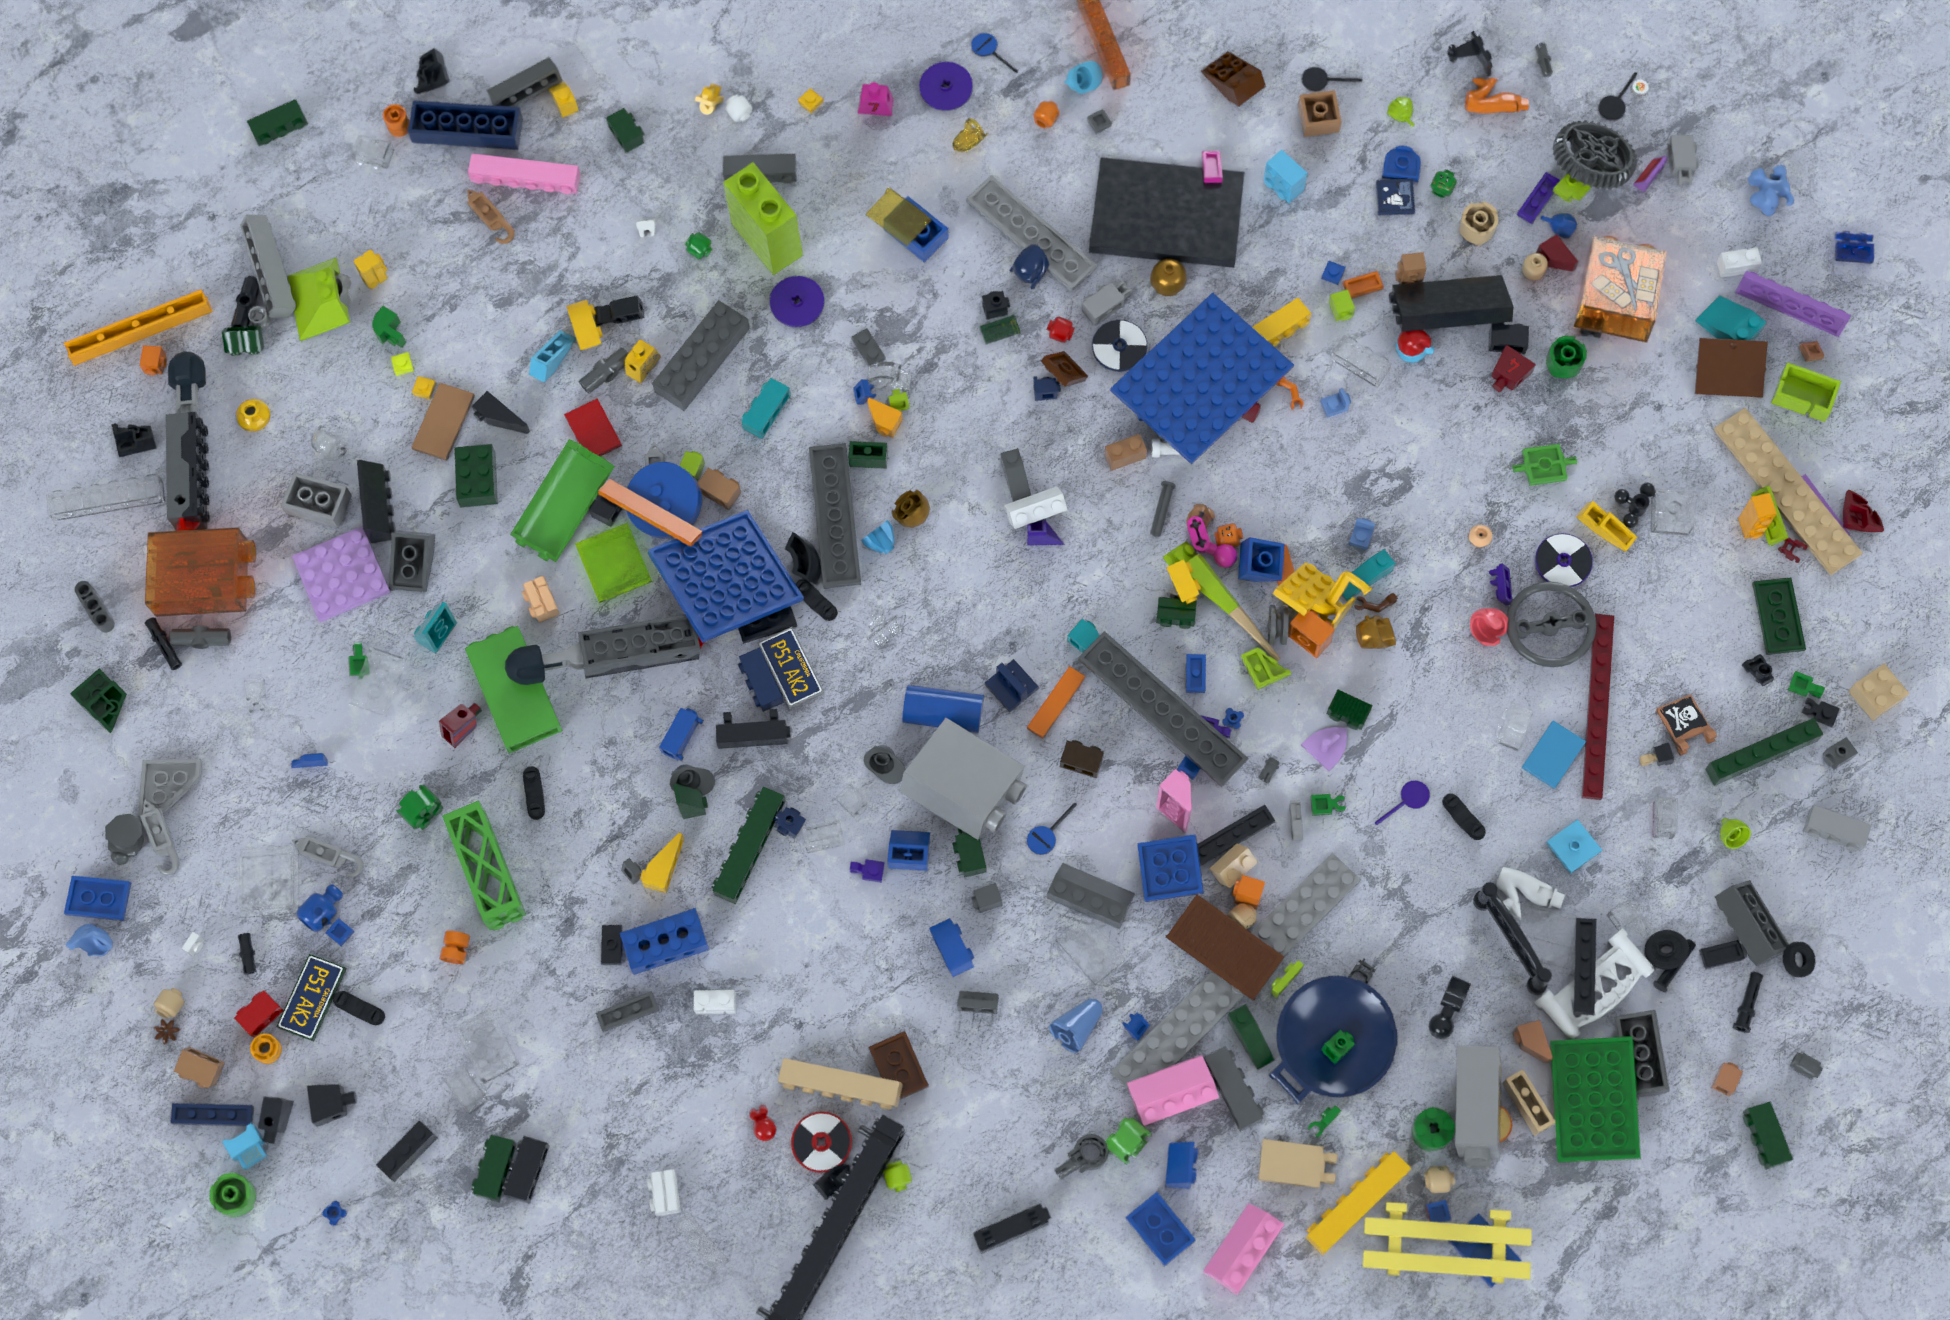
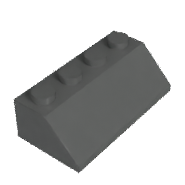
M1062 863L1047 892V899L1120 929L1135 893Z
M1751 880L1732 885L1715 896L1719 909L1726 915L1728 924L1736 932L1738 941L1745 947L1749 959L1755 966L1764 964L1783 954L1784 949L1789 943Z

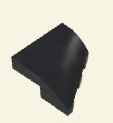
M435 48L420 56L419 69L416 77L419 78L418 86L414 87L416 94L437 89L450 82L443 54Z
M116 423L112 424L119 457L156 449L151 426L129 424L127 428L118 427Z

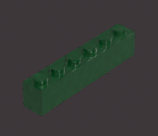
M1812 718L1710 762L1705 770L1713 785L1716 786L1818 742L1824 734L1815 718Z
M764 786L761 792L758 791L755 795V804L753 808H749L745 819L747 821L745 825H741L738 830L737 836L739 837L736 843L733 842L730 846V855L721 865L720 871L722 872L719 878L716 877L712 883V891L715 896L735 905L776 822L774 818L779 810H782L786 802L784 795Z

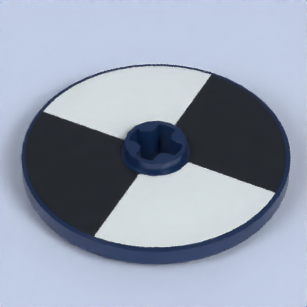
M1109 321L1103 324L1093 337L1092 351L1095 359L1099 364L1111 371H1128L1147 353L1148 345L1144 332L1130 321ZM1118 343H1122L1121 349L1118 348Z

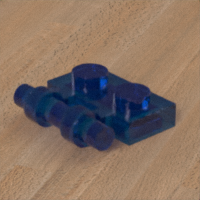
M1850 231L1835 232V239L1842 240V242L1837 241L1835 244V261L1870 264L1874 262V244L1867 243L1873 241V234H1866V232L1850 233Z

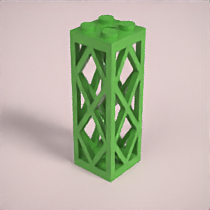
M479 800L442 815L482 920L488 929L499 930L506 923H515L522 920L526 912L487 813ZM465 827H467V828H466V832H465L464 842H463V845H462V844H461V839H462L463 829H464ZM471 829L483 837L480 856L468 849ZM488 841H489V842H490V845H489L487 860L485 861L484 858H485L487 843H488ZM493 852L501 872L491 865ZM468 859L477 865L475 877L469 865ZM482 869H483V870H484V875H483V880H482V885H481V891H480V890H479V883H480L481 873H482ZM489 874L501 882L498 902L485 894ZM506 886H507L508 889H507L505 904H502V903H503V898H504V893H505V888H506ZM485 904L492 909L487 911Z

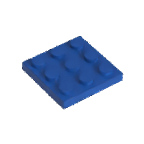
M1195 834L1137 843L1145 902L1204 894L1197 837Z

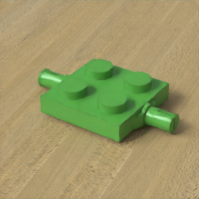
M1560 444L1525 448L1522 450L1523 464L1512 465L1513 473L1524 471L1527 475L1529 486L1562 482L1567 480L1566 465L1577 464V457L1565 458Z

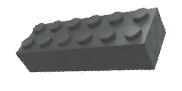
M718 300L652 382L654 392L685 411L750 329L748 318Z

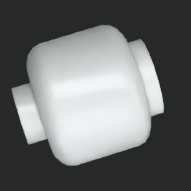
M734 95L726 102V111L735 122H745L751 117L752 106L744 96Z

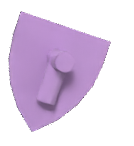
M1331 727L1322 729L1308 737L1301 746L1330 771L1342 758L1347 742L1346 728Z

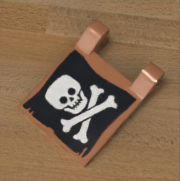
M1691 694L1656 709L1672 737L1680 756L1688 752L1689 745L1686 740L1703 733L1708 744L1715 742L1717 734L1709 726Z

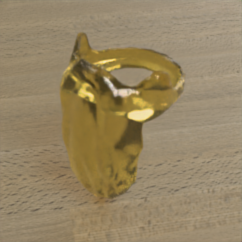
M972 118L966 119L964 130L960 131L953 140L952 146L954 151H969L977 146L988 133L984 134L976 120Z

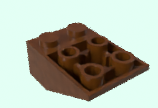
M1229 51L1201 70L1202 74L1220 93L1238 107L1266 87L1260 69Z

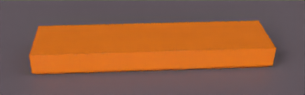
M1069 666L1033 717L1027 729L1043 739L1084 681L1085 675Z

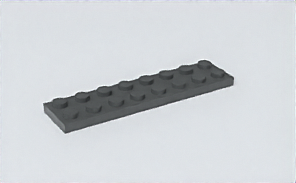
M846 443L809 447L823 588L861 585Z

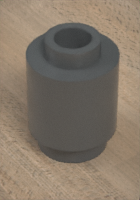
M1797 1052L1790 1064L1794 1071L1810 1080L1814 1077L1818 1078L1823 1070L1820 1067V1061L1805 1053Z

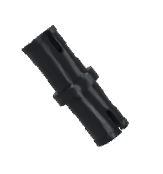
M251 933L238 935L240 945L239 957L242 959L243 973L245 975L256 973L255 950H253L251 943Z

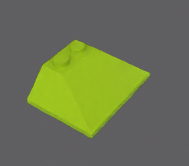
M336 257L287 276L288 284L291 287V294L296 303L294 314L300 341L350 323L348 308L340 301L335 276L340 274Z

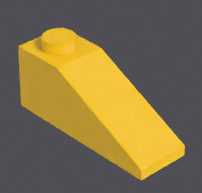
M678 833L648 863L647 868L642 870L640 880L645 888L667 893L684 842L682 833Z

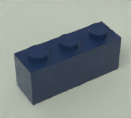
M760 647L740 655L738 667L741 674L745 673L748 678L745 682L749 691L753 690L755 694L752 698L756 707L760 706L762 712L783 704V697Z

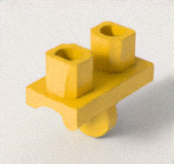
M712 83L709 87H703L702 93L696 96L695 101L700 102L699 107L702 113L707 115L713 113L715 105L723 102L724 97L720 96L721 86Z

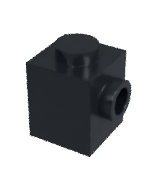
M992 291L982 296V306L986 320L1008 315L1010 302L1009 298L1004 296L1003 291Z

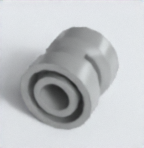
M261 306L250 309L248 317L252 325L261 326L262 331L269 328L271 319L268 317L266 310Z

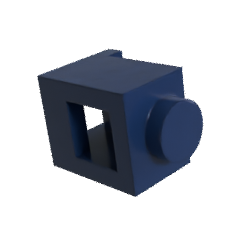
M1033 376L1035 401L1057 399V392H1061V388L1056 378L1043 377L1037 380V376Z

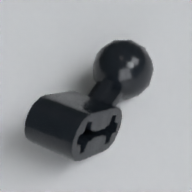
M1452 975L1440 1003L1443 1009L1440 1014H1436L1429 1021L1428 1027L1432 1036L1437 1039H1446L1451 1036L1454 1030L1452 1016L1454 1012L1459 1013L1471 983Z

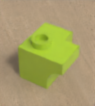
M1565 175L1553 188L1555 194L1569 203L1573 199L1581 201L1591 190L1589 185L1577 182L1575 178L1571 179L1570 175Z

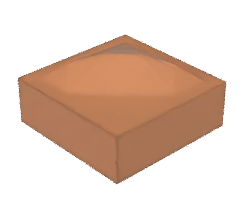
M1818 341L1801 343L1799 346L1806 362L1822 360L1825 356Z

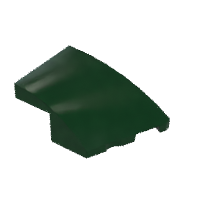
M99 668L70 693L73 699L109 733L113 731L127 695L114 680L111 681Z

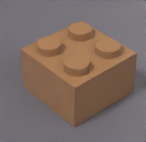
M1335 90L1299 95L1298 110L1304 137L1340 132L1342 120Z

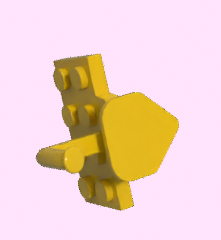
M1305 562L1275 589L1273 595L1303 616L1311 609L1320 613V618L1323 621H1329L1335 629L1356 600L1353 596L1344 605L1339 602L1348 584L1352 583L1363 592V595H1366L1373 588L1349 571L1342 572L1335 582L1330 576L1317 570L1314 565ZM1335 614L1336 617L1333 621L1328 618L1329 615Z

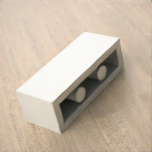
M1057 486L1004 505L1009 522L1014 529L1067 511L1063 493Z

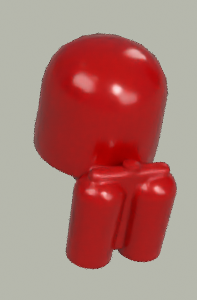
M760 1105L758 1110L752 1108L749 1111L750 1118L754 1120V1135L760 1141L771 1140L777 1130L773 1119L767 1116L768 1109L765 1105Z

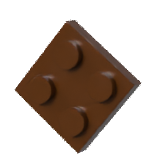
M1065 351L1046 355L1041 360L1046 370L1051 372L1057 378V381L1065 387L1085 382L1088 378V375Z

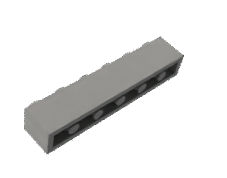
M246 215L240 227L268 317L289 318L296 308V303L291 294V287L287 282L286 271L281 263V255L276 247V239L273 237L271 224L268 221L267 215Z

